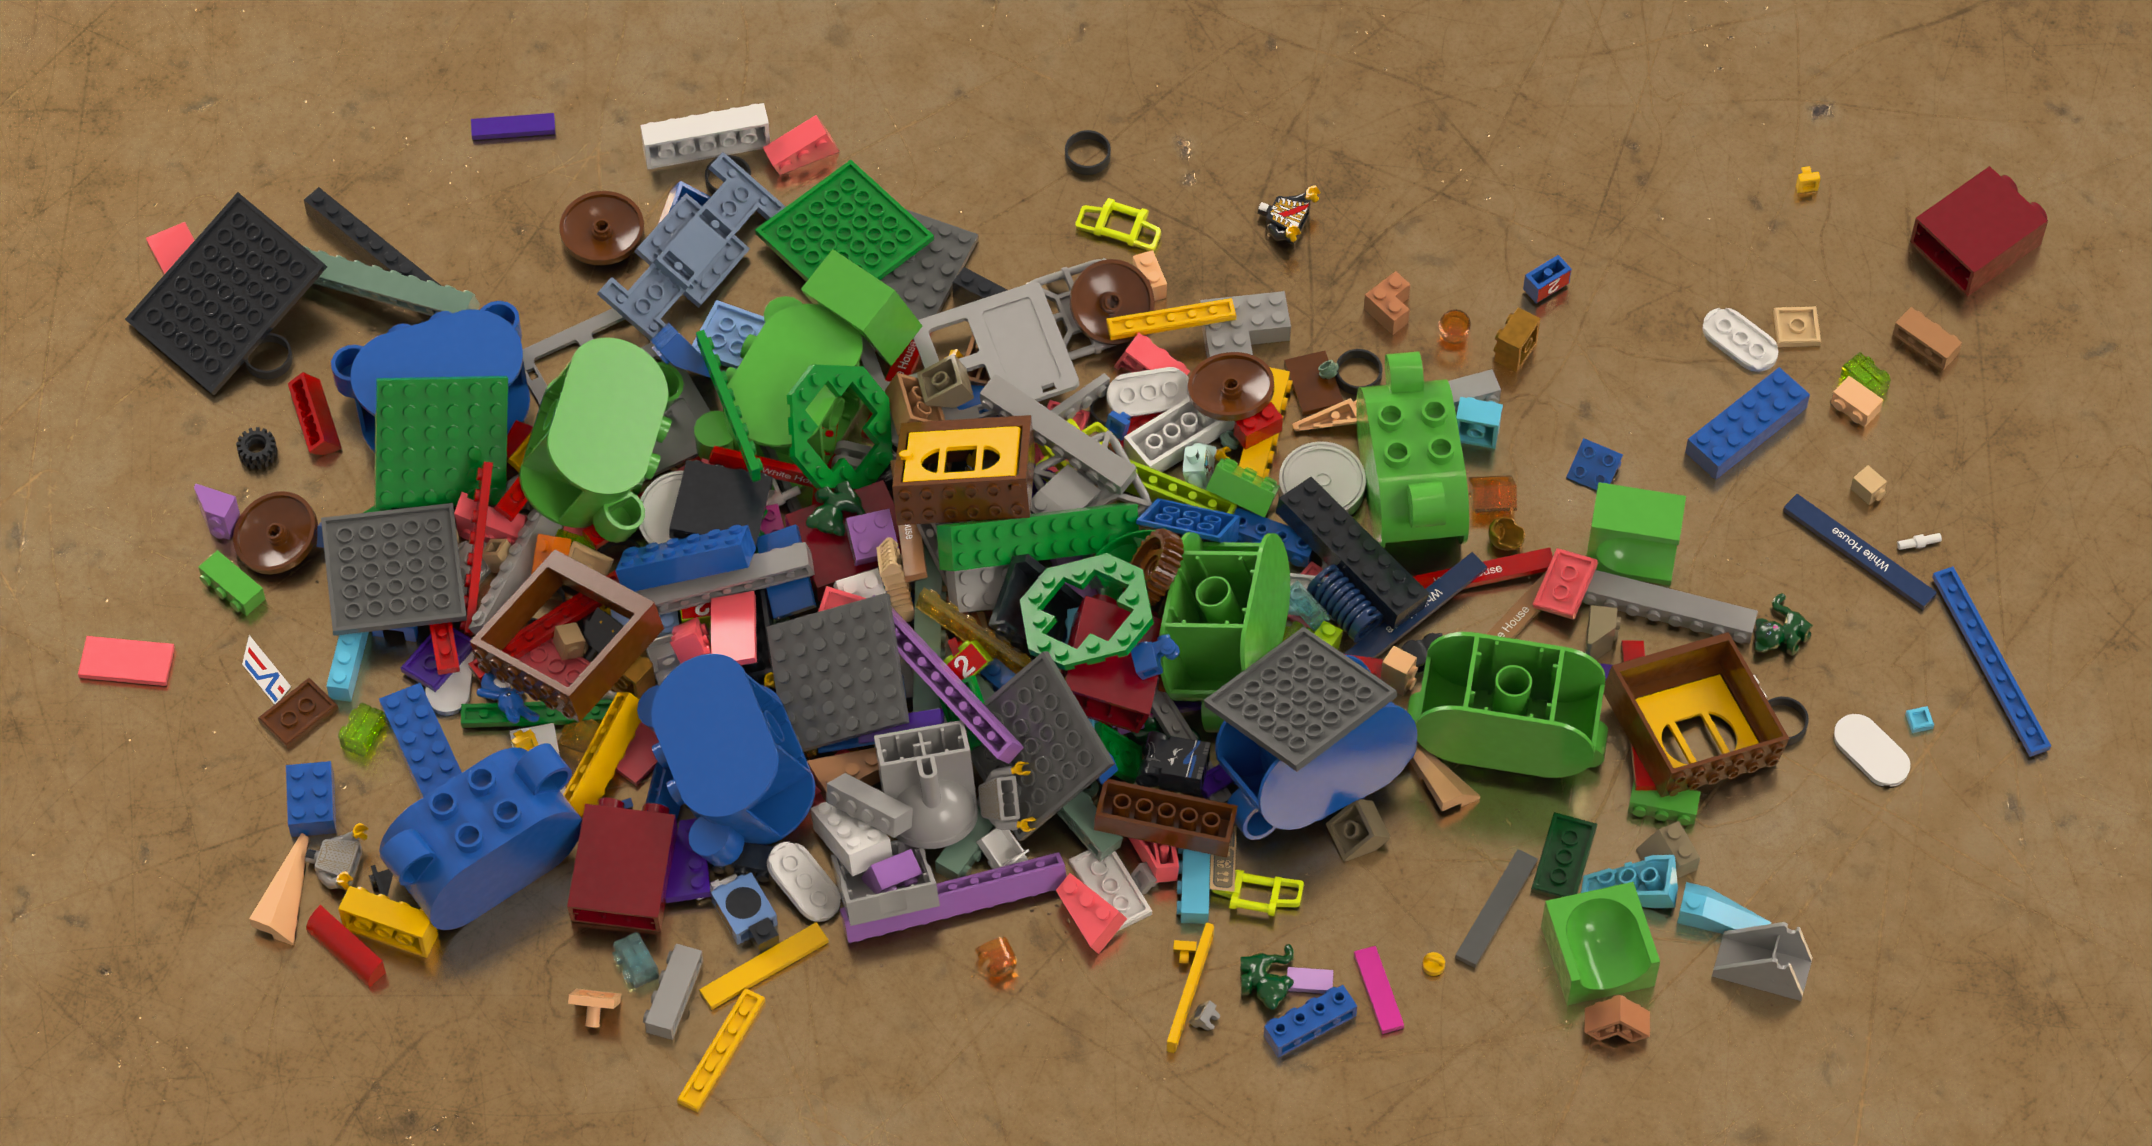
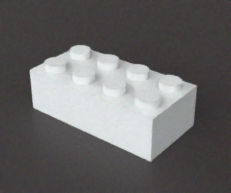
M827 802L820 803L810 809L815 832L852 876L866 871L872 864L893 856L890 838L884 832Z

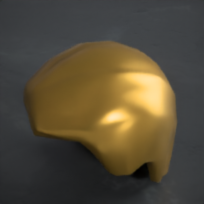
M1500 516L1494 519L1489 526L1488 534L1490 541L1498 549L1516 550L1524 543V528L1518 526L1513 518Z

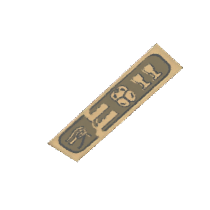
M1234 826L1227 858L1211 855V890L1235 891L1237 826Z

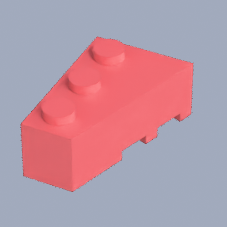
M817 115L763 147L779 175L840 152L830 133Z
M1140 333L1137 334L1114 365V368L1118 370L1122 367L1132 373L1166 367L1177 368L1186 375L1190 372L1182 362L1176 361L1166 350L1157 347L1147 336H1143Z
M461 492L454 516L458 536L469 540L470 532L474 531L475 523H471L473 510L477 508V502L467 498V493ZM488 506L484 542L488 543L490 539H507L512 546L518 538V532L524 527L527 516L518 513L510 522L493 507Z
M698 617L673 627V636H671L672 641H670V644L680 664L700 655L711 654L708 628L705 623H700Z
M1129 838L1142 862H1147L1157 880L1155 883L1177 881L1179 863L1176 847Z
M1071 873L1056 889V892L1090 947L1100 954L1127 918Z

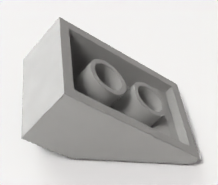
M1067 464L1031 499L1030 513L1036 514L1089 507L1101 493V490Z

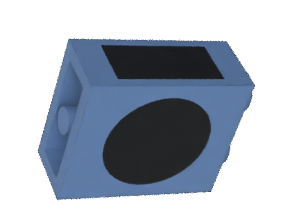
M752 873L740 875L734 881L726 885H719L711 892L712 903L737 945L749 940V926L767 917L774 927L778 925L777 914Z

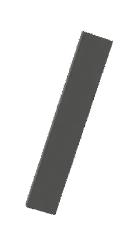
M1517 849L1455 955L1456 959L1476 968L1537 864L1538 858Z

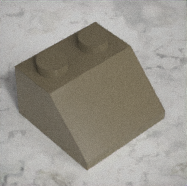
M955 354L917 373L924 403L927 406L956 408L974 398L966 367Z
M1591 605L1585 653L1595 660L1612 649L1613 641H1618L1621 617H1617V608Z
M1359 799L1349 804L1326 823L1343 861H1349L1376 851L1391 838L1374 802L1370 800Z
M1679 821L1657 830L1636 849L1642 861L1645 860L1644 857L1651 855H1674L1677 878L1698 869L1700 856Z

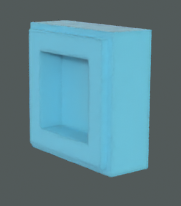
M1928 706L1906 711L1905 715L1912 733L1934 728Z

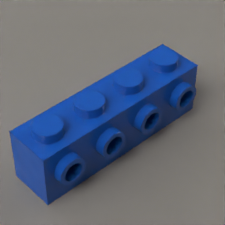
M1236 508L1233 515L1240 516L1238 540L1236 542L1261 543L1266 534L1275 533L1284 543L1288 562L1305 568L1311 562L1315 552L1289 526Z
M1344 985L1337 988L1332 987L1324 995L1309 999L1305 1005L1290 1009L1284 1016L1278 1019L1273 1018L1269 1020L1264 1026L1263 1036L1276 1056L1280 1057L1356 1017L1357 1005Z

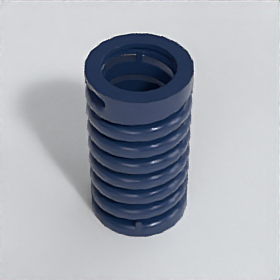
M1330 565L1314 577L1306 591L1337 622L1338 626L1342 627L1345 633H1348L1347 635L1353 642L1358 643L1380 625L1384 616L1375 606H1372L1369 600H1366V596L1361 594L1360 590L1355 588L1353 583L1349 582L1348 577H1344V573L1339 571L1340 569L1336 565ZM1328 573H1330V575L1322 582L1321 580H1322Z

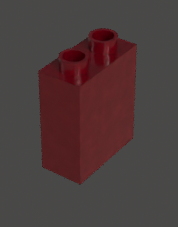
M1989 166L1917 216L1910 242L1958 288L1969 296L2040 246L2047 227L2048 218L2042 206L2036 202L2029 203L2018 193L2017 185L2009 176H2000Z
M882 480L854 490L860 497L866 514L890 509L898 547L902 556L895 505L884 481ZM817 503L785 515L786 527L796 524L799 527L802 543L806 542L811 551L815 575L810 576L814 598L818 602L822 601L826 586L834 588L835 581L878 568L879 570L878 561L855 566L847 531L844 536H837L833 533H822L816 528L812 529L806 526V519L809 515L813 514L815 508L825 503ZM841 511L843 513L844 525L846 518L858 516L857 513Z
M1107 595L1085 596L1074 615L1067 645L1078 649L1090 633L1109 641L1131 612L1118 607L1117 602ZM1153 610L1151 612L1154 624L1138 643L1158 641L1157 638L1160 634L1162 619H1159V615ZM1131 652L1127 656L1118 658V655L1105 658L1106 661L1091 665L1083 663L1075 665V669L1061 670L1062 676L1089 719L1139 733L1150 715L1159 675L1142 680L1135 671Z
M600 798L597 805L585 804L567 904L570 920L661 932L666 905V890L678 833L675 815L669 814L668 807L656 803L644 804L642 811L625 809L624 802L614 798Z

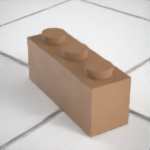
M1912 307L1898 319L1893 330L1894 336L1943 370L1959 355L1962 342L1955 335L1949 334L1939 324L1932 322L1922 312L1916 311Z

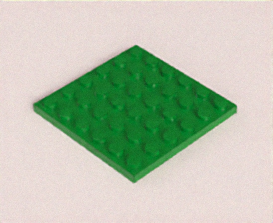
M849 160L755 229V234L806 282L832 249L881 280L934 241V235L852 160Z
M508 377L376 378L375 508L422 507L449 503L457 506L461 492L467 493V498L474 500L475 489H479L480 482L476 480L478 467L481 468L484 461L493 463L488 505H497L506 493Z

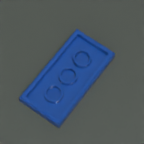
M795 524L758 537L757 547L759 554L769 552L774 548H784L794 543H802L799 527ZM810 576L767 587L772 615L775 620L816 607Z

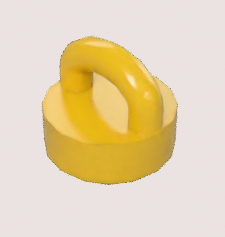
M1436 952L1428 953L1423 958V971L1430 976L1440 975L1445 969L1444 957Z

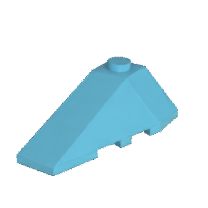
M1651 855L1644 857L1645 860L1640 862L1624 863L1625 866L1613 870L1608 868L1583 876L1581 893L1634 882L1642 907L1675 908L1678 892L1675 856Z
M1686 882L1677 921L1678 924L1721 934L1728 930L1771 924L1770 921L1709 887Z

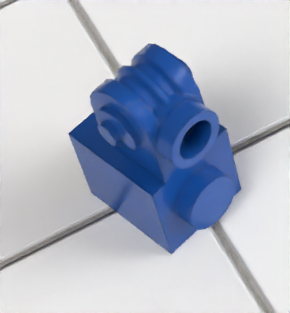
M1161 635L1157 638L1158 641L1153 643L1147 641L1140 642L1132 649L1131 655L1135 671L1142 680L1163 673L1160 661L1163 656L1170 660H1174L1179 656L1180 649L1171 639L1170 635Z

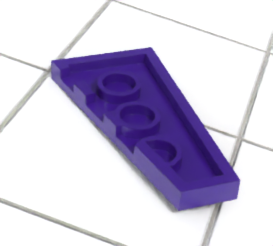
M697 818L680 820L665 896L666 903L711 897L708 861L694 852L689 844L690 828Z

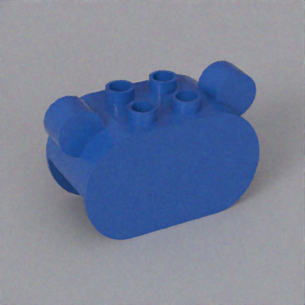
M504 301L490 302L480 310L469 309L455 313L441 311L431 316L429 321L412 326L409 324L395 325L386 334L375 337L365 346L347 345L340 348L331 360L335 386L342 395L355 399L362 435L368 447L374 453L376 378L507 376V435L515 420L524 423L530 408V393L523 361L519 313L512 304Z
M705 654L683 662L670 672L661 685L651 687L643 693L638 702V717L644 725L656 733L659 742L652 746V751L664 769L670 768L674 778L667 782L668 791L679 806L686 804L697 818L689 832V844L694 852L714 866L723 867L738 859L743 851L744 842L768 845L786 837L801 824L813 804L815 780L784 705L774 691L757 683L731 657L722 654Z
M1346 655L1370 672L1368 667L1359 658ZM1391 701L1296 772L1224 720L1217 735L1215 751L1219 765L1239 788L1233 793L1227 803L1238 806L1235 825L1245 837L1251 840L1261 839L1273 832L1275 828L1292 830L1306 827L1359 799L1365 798L1394 780L1413 758L1417 750V728L1412 716L1404 708L1394 705Z
M548 743L540 744L529 751L523 748H508L493 753L403 811L390 825L382 838L379 849L380 858L398 882L405 886L434 927L441 930H451L464 926L551 871L573 850L579 840L582 818L560 792L569 782L572 770L552 745Z

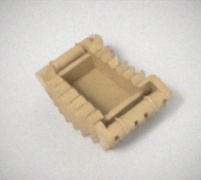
M888 537L879 547H876L879 573L882 577L885 591L890 595L891 606L906 622H911L915 613L911 598L912 588L910 582L906 583L904 577L900 549L897 548L898 543L893 538Z

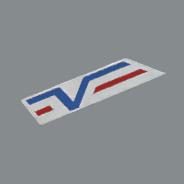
M249 635L242 665L271 701L276 704L291 686Z

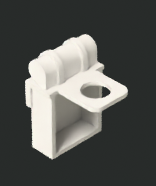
M672 634L656 638L646 649L647 656L653 663L654 675L658 685H661L670 672L680 665L670 644Z
M994 828L976 842L989 860L988 864L992 869L1028 860L1025 854L1029 852V849L1023 850L1010 830Z

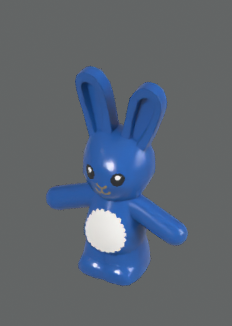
M491 673L483 675L481 688L477 690V695L498 701L499 709L506 714L509 722L517 724L520 720V715L530 722H537L539 720V715L524 705L521 695L525 692H519L514 688L511 689L509 683H502Z

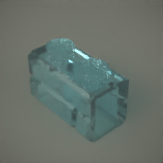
M1299 581L1290 586V605L1311 629L1316 632L1323 621L1328 622L1330 620V615Z
M638 932L614 942L612 956L617 965L621 964L624 968L622 974L627 983L631 982L634 988H638L659 977L658 967Z

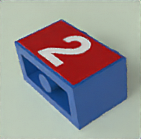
M1557 255L1525 275L1523 290L1535 303H1538L1569 284L1572 269Z

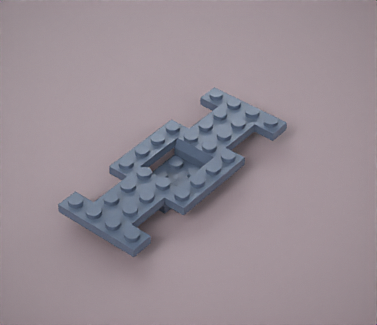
M724 152L708 168L724 182L711 198L701 206L686 193L634 251L650 265L634 285L627 291L611 277L597 293L600 298L649 340L666 325L661 318L682 294L699 308L750 250L747 245L735 236V233L755 211L760 213L766 220H769L786 207Z

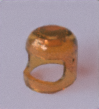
M1449 310L1444 313L1439 321L1440 335L1449 344L1455 345L1464 342L1470 333V318L1462 310Z
M1007 937L996 938L975 949L978 958L984 959L989 957L990 963L986 970L993 977L1006 976L1017 966V957Z

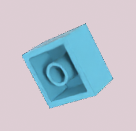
M1460 397L1456 418L1461 443L1496 449L1503 404H1498L1494 401L1476 400L1472 397Z

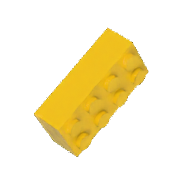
M349 886L338 908L342 924L350 932L425 958L428 957L438 937L437 928L432 925L422 908L419 910L411 907L406 902L390 900L389 897L383 894H372L362 887L355 888Z

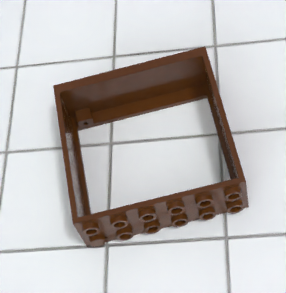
M555 549L470 640V644L473 648V654L478 660V667L484 673H491L502 683L507 682L515 690L527 693L533 700L542 701L551 710L556 709L560 711L567 719L581 722L664 630V626L655 602ZM562 584L630 619L569 687L502 651Z

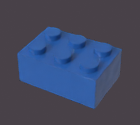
M331 761L286 765L287 814L291 837H299L301 833L306 836L337 833L335 783Z

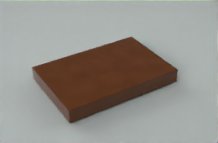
M1325 350L1284 360L1286 371H1290L1289 379L1293 381L1292 388L1302 416L1320 412L1343 402L1335 376L1327 379L1321 378L1319 375V366L1329 360Z
M307 678L259 716L258 721L286 749H289L339 708L310 678Z

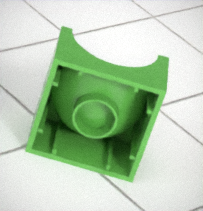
M833 249L801 288L812 304H819L830 310L857 330L890 366L893 365L923 327L894 289Z
M1598 482L1586 556L1598 560L1596 568L1598 571L1637 581L1671 586L1677 545L1680 542L1686 496Z
M1634 882L1545 901L1541 927L1567 1005L1655 986L1660 959Z

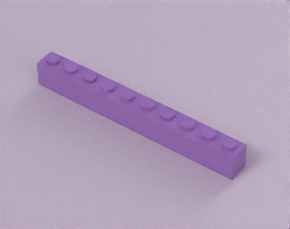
M892 607L899 654L997 759L1009 764L1024 748L1023 745Z
M1058 852L937 883L940 906L850 926L845 907L840 908L843 929L848 943L859 942L866 938L882 936L893 931L925 925L932 921L948 919L955 915L971 913L983 908H991L998 904L1014 902L1017 899L1037 896L1048 891H1056L1067 877L1065 864Z

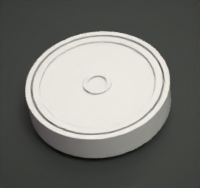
M1312 442L1296 448L1283 461L1279 473L1280 497L1309 477H1312L1350 515L1360 507L1365 495L1366 474L1361 461L1347 448L1331 442Z
M674 471L660 476L646 488L640 499L645 508V518L639 528L648 544L653 542L660 544L670 540L669 527L684 471Z

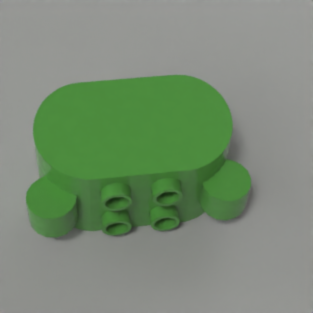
M788 296L777 297L770 301L765 307L764 325L757 336L749 334L742 345L740 357L743 360L737 369L729 367L725 372L728 379L727 388H732L735 396L733 403L735 406H739L742 413L740 420L747 425L749 431L748 440H753L756 448L754 455L764 457L759 445L769 446L776 451L780 461L795 464L790 458L789 448H792V436L789 435L788 431L790 405H787V394L810 365L859 366L863 350L860 333L839 316L819 304H802L796 298ZM824 385L805 410L818 425L807 442L826 465H828L834 455L836 443L842 441L863 405V401L850 386H848L842 396L835 397L828 387ZM724 409L723 412L710 411L705 413L696 421L694 426L696 451L701 459L709 460L714 446L740 451ZM827 430H832L834 432V435L832 437H827L825 435V432ZM791 483L792 488L798 486L799 489L807 487L804 485Z
M597 338L581 345L564 370L547 386L541 400L519 472L520 485L529 503L540 514L557 524L573 528H585L594 524L598 534L607 541L618 543L627 540L639 528L645 518V508L637 494L643 485L644 479H652L658 468L661 456L652 451L656 441L660 443L664 441L671 426L672 420L663 416L664 412L672 406L683 391L684 382L679 371L670 364L656 362L642 348L625 340Z
M1419 351L1386 354V385L1359 387L1356 403L1359 455L1366 474L1365 492L1373 538L1384 549L1385 544L1390 542L1457 536L1459 544H1466L1469 535L1468 486L1454 401L1447 379L1424 381Z
M1187 532L1181 538L1184 544L1183 560L1180 562L1181 567L1178 568V575L1175 576L1174 582L1171 583L1168 591L1159 636L1170 635L1171 639L1178 645L1180 653L1174 660L1167 659L1165 656L1161 658L1160 661L1163 669L1161 677L1166 693L1173 701L1202 702L1201 717L1206 732L1218 733L1224 720L1206 708L1204 700L1283 641L1290 604V569L1284 543L1275 533L1266 534L1261 543L1203 542L1201 537L1195 532Z
M1474 632L1449 633L1437 638L1429 646L1421 692L1410 696L1407 712L1415 721L1418 743L1431 754L1454 763L1548 778L1578 774L1587 768L1601 765L1605 758L1608 727L1600 721V713L1606 677L1602 666L1593 657L1573 648Z

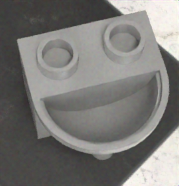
M960 720L874 736L882 792L913 808L912 827L896 836V838L909 846L922 849L946 847L965 838L976 825L978 808L971 752L964 723Z

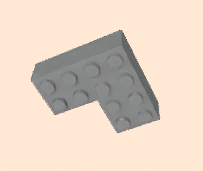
M1285 291L1200 300V303L1232 298L1236 312V320L1202 325L1207 358L1226 352H1242L1253 355L1252 344L1290 341L1291 324Z
M1010 564L960 571H945L950 614L993 611ZM995 631L998 654L1022 652L1018 648L1013 647L1007 639L997 635Z

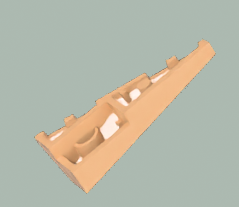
M1350 398L1292 424L1294 431L1356 424L1357 400L1352 401Z
M1417 741V750L1410 763L1420 780H1424L1441 811L1458 804L1463 807L1480 799V795L1436 756L1424 749Z
M303 833L300 834L249 918L253 928L273 935V939L290 945L295 943L298 909L300 907L304 881L305 856L309 843V837Z

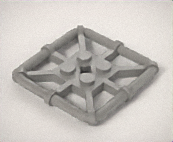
M1101 259L1088 261L1070 268L1063 267L1061 271L1036 278L1029 282H1036L1042 286L1061 279L1066 281L1069 291L1058 295L1042 288L1046 299L1055 302L1059 313L1053 314L1055 321H1063L1067 331L1063 339L1066 347L1072 335L1082 332L1073 320L1070 310V293L1074 284L1071 276L1081 273L1088 266L1101 261ZM1090 339L1092 345L1068 353L1071 360L1092 353L1099 354L1101 350L1117 345L1101 344Z
M1107 430L1091 437L1097 442L1103 441L1102 445L1108 448L1110 442L1116 454L1132 464L1119 440L1111 431ZM1054 455L1035 466L1033 482L1038 491L1045 485L1041 478L1051 480L1056 475L1045 470L1066 460L1064 457L1059 458ZM1077 469V472L1101 490V493L1089 507L1108 505L1116 500L1131 504H1138L1139 517L1152 504L1150 496L1137 472L1132 483L1141 498L1124 493L1122 495L1116 492L1111 493L1105 488L1103 483L1098 480L1093 481L1087 476L1085 471Z

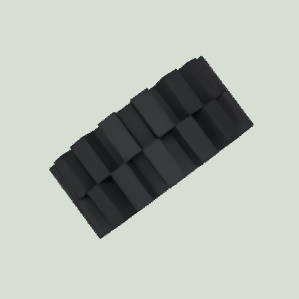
M256 427V431L249 428V433L246 431L242 432L243 437L239 435V442H236L240 461L244 462L246 467L250 464L251 469H254L255 465H257L258 469H262L261 465L264 464L267 467L269 466L268 461L274 462L273 457H277V446L275 438L270 431L267 433V429L263 428L260 431V427ZM254 444L265 445V448L260 452L253 453L249 451V448Z

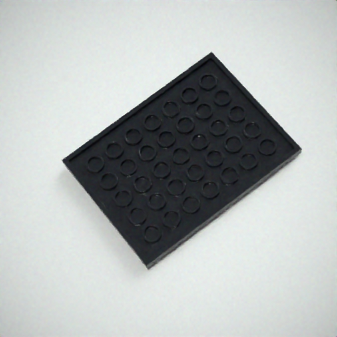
M237 192L125 320L210 393L215 395L326 270L327 266Z

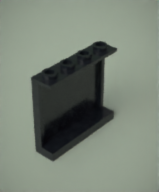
M687 460L669 527V538L683 539L692 534H707L715 529L721 531L729 529L734 525H748L756 547L754 554H756L757 541L769 492L772 490V477L765 473H760L761 480L752 482L749 472L744 469H730L720 464L710 465L699 460Z
M1029 554L1012 556L988 626L994 629L997 635L1007 639L1013 647L1025 653L1027 658L1034 660L1036 657L1031 655L1028 649L1020 599L1046 568ZM1066 583L1042 610L1055 616L1057 622L1046 635L1058 641H1062L1066 630L1067 610L1078 608L1084 599Z

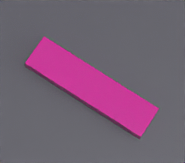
M1376 946L1354 951V958L1381 1033L1385 1034L1404 1029L1401 1014Z

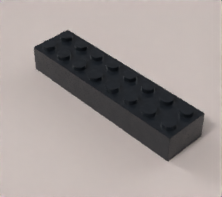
M1309 477L1279 497L1275 513L1328 566L1336 565L1340 569L1339 571L1344 573V577H1348L1349 582L1353 583L1355 588L1359 589L1360 593L1366 596V600H1369L1372 606H1375L1383 614V620L1393 630L1425 608L1429 592L1316 480Z

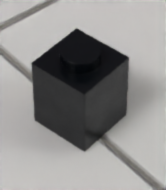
M768 917L748 927L749 940L758 955L780 943L779 934Z

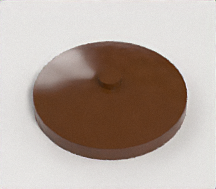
M612 191L590 192L575 199L564 210L559 225L560 237L563 246L574 258L592 265L614 264L629 257L641 244L644 236L643 215L639 207L622 194Z
M1117 259L1101 260L1088 266L1076 278L1070 293V310L1078 328L1090 339L1106 345L1123 344L1136 337L1110 340L1106 319L1154 311L1155 306L1154 293L1146 276L1134 265Z
M1242 352L1220 353L1205 359L1195 367L1188 380L1189 398L1194 408L1201 414L1220 421H1238L1258 414L1270 403L1275 390L1274 376L1269 366L1258 357Z
M279 491L263 495L249 504L238 518L233 534L235 551L247 567L258 573L277 574L287 571L303 561L312 550L318 534L317 516L309 503L295 493Z

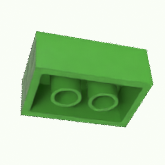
M1221 458L1205 490L1265 518L1280 488L1277 485V481L1270 477H1265L1264 479L1258 476L1257 472L1251 468L1246 467L1243 469L1237 466L1238 463L1232 459L1226 458L1224 460Z

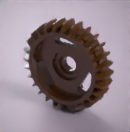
M1163 528L1156 529L1151 532L1150 536H1146V540L1141 541V546L1137 548L1132 561L1129 562L1143 569L1151 606L1156 605V602H1159L1161 597L1165 596L1167 589H1170L1171 583L1174 582L1175 576L1178 575V568L1181 567L1180 562L1183 560V540L1177 534Z

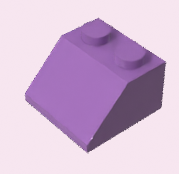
M195 484L194 489L199 508L210 534L219 539L231 540L235 525L240 517L236 496Z
M912 849L870 865L861 878L875 894L897 890L898 887L903 885L905 887H910L912 884L915 885L923 873Z

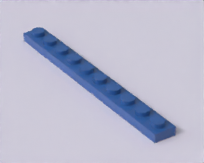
M1952 566L1933 573L1932 578L2028 755L2031 757L2050 750V742L1956 570Z

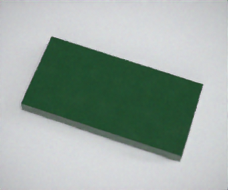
M1554 812L1532 884V893L1554 899L1578 894L1597 829L1596 823Z

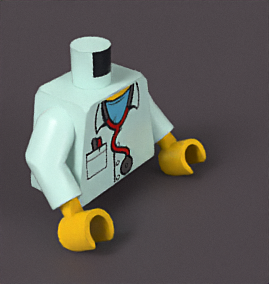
M1195 443L1192 446L1185 447L1183 462L1185 482L1206 489L1214 471V456L1217 461H1220L1221 458L1224 460L1226 458L1230 459L1225 453L1231 451V449L1227 446L1216 449L1215 446L1205 443Z

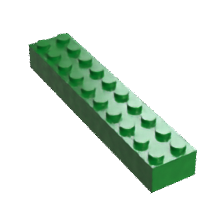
M1118 503L1030 514V518L981 520L937 525L939 569L960 571L1010 564L1012 556L1029 554L1039 561L1098 553L1102 547L1114 539L1139 531V525L1136 524L1138 504Z

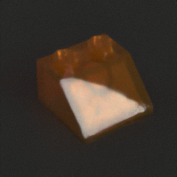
M1511 475L1468 477L1470 502L1474 513L1477 512V515H1489L1490 512L1511 514V511H1517V485Z

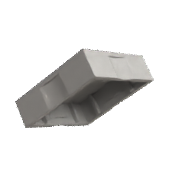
M900 840L892 841V855L895 856L912 849L923 874L918 878V883L915 885L912 884L910 887L903 885L898 887L897 890L875 894L863 882L861 877L866 871L852 876L835 855H831L835 880L850 926L940 906L936 881L931 867L927 863L924 849L909 846Z

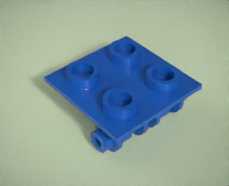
M1583 438L1566 478L1597 490L1598 482L1611 484L1616 470H1619L1622 462L1620 461L1623 454Z

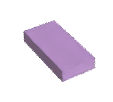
M1288 967L1287 976L1294 980L1293 986L1288 991L1325 994L1328 989L1333 987V970Z

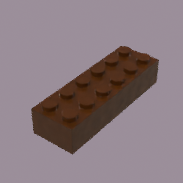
M1108 779L1102 786L1095 814L1094 830L1227 858L1238 806Z

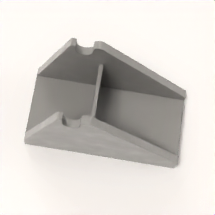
M1785 922L1728 930L1723 933L1712 977L1801 1001L1813 957L1800 927H1797L1796 930H1791Z

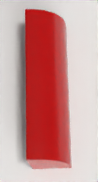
M302 372L287 384L309 453L326 455L336 452L342 447L321 381Z
M319 905L307 922V932L370 988L386 973L383 960L323 906Z

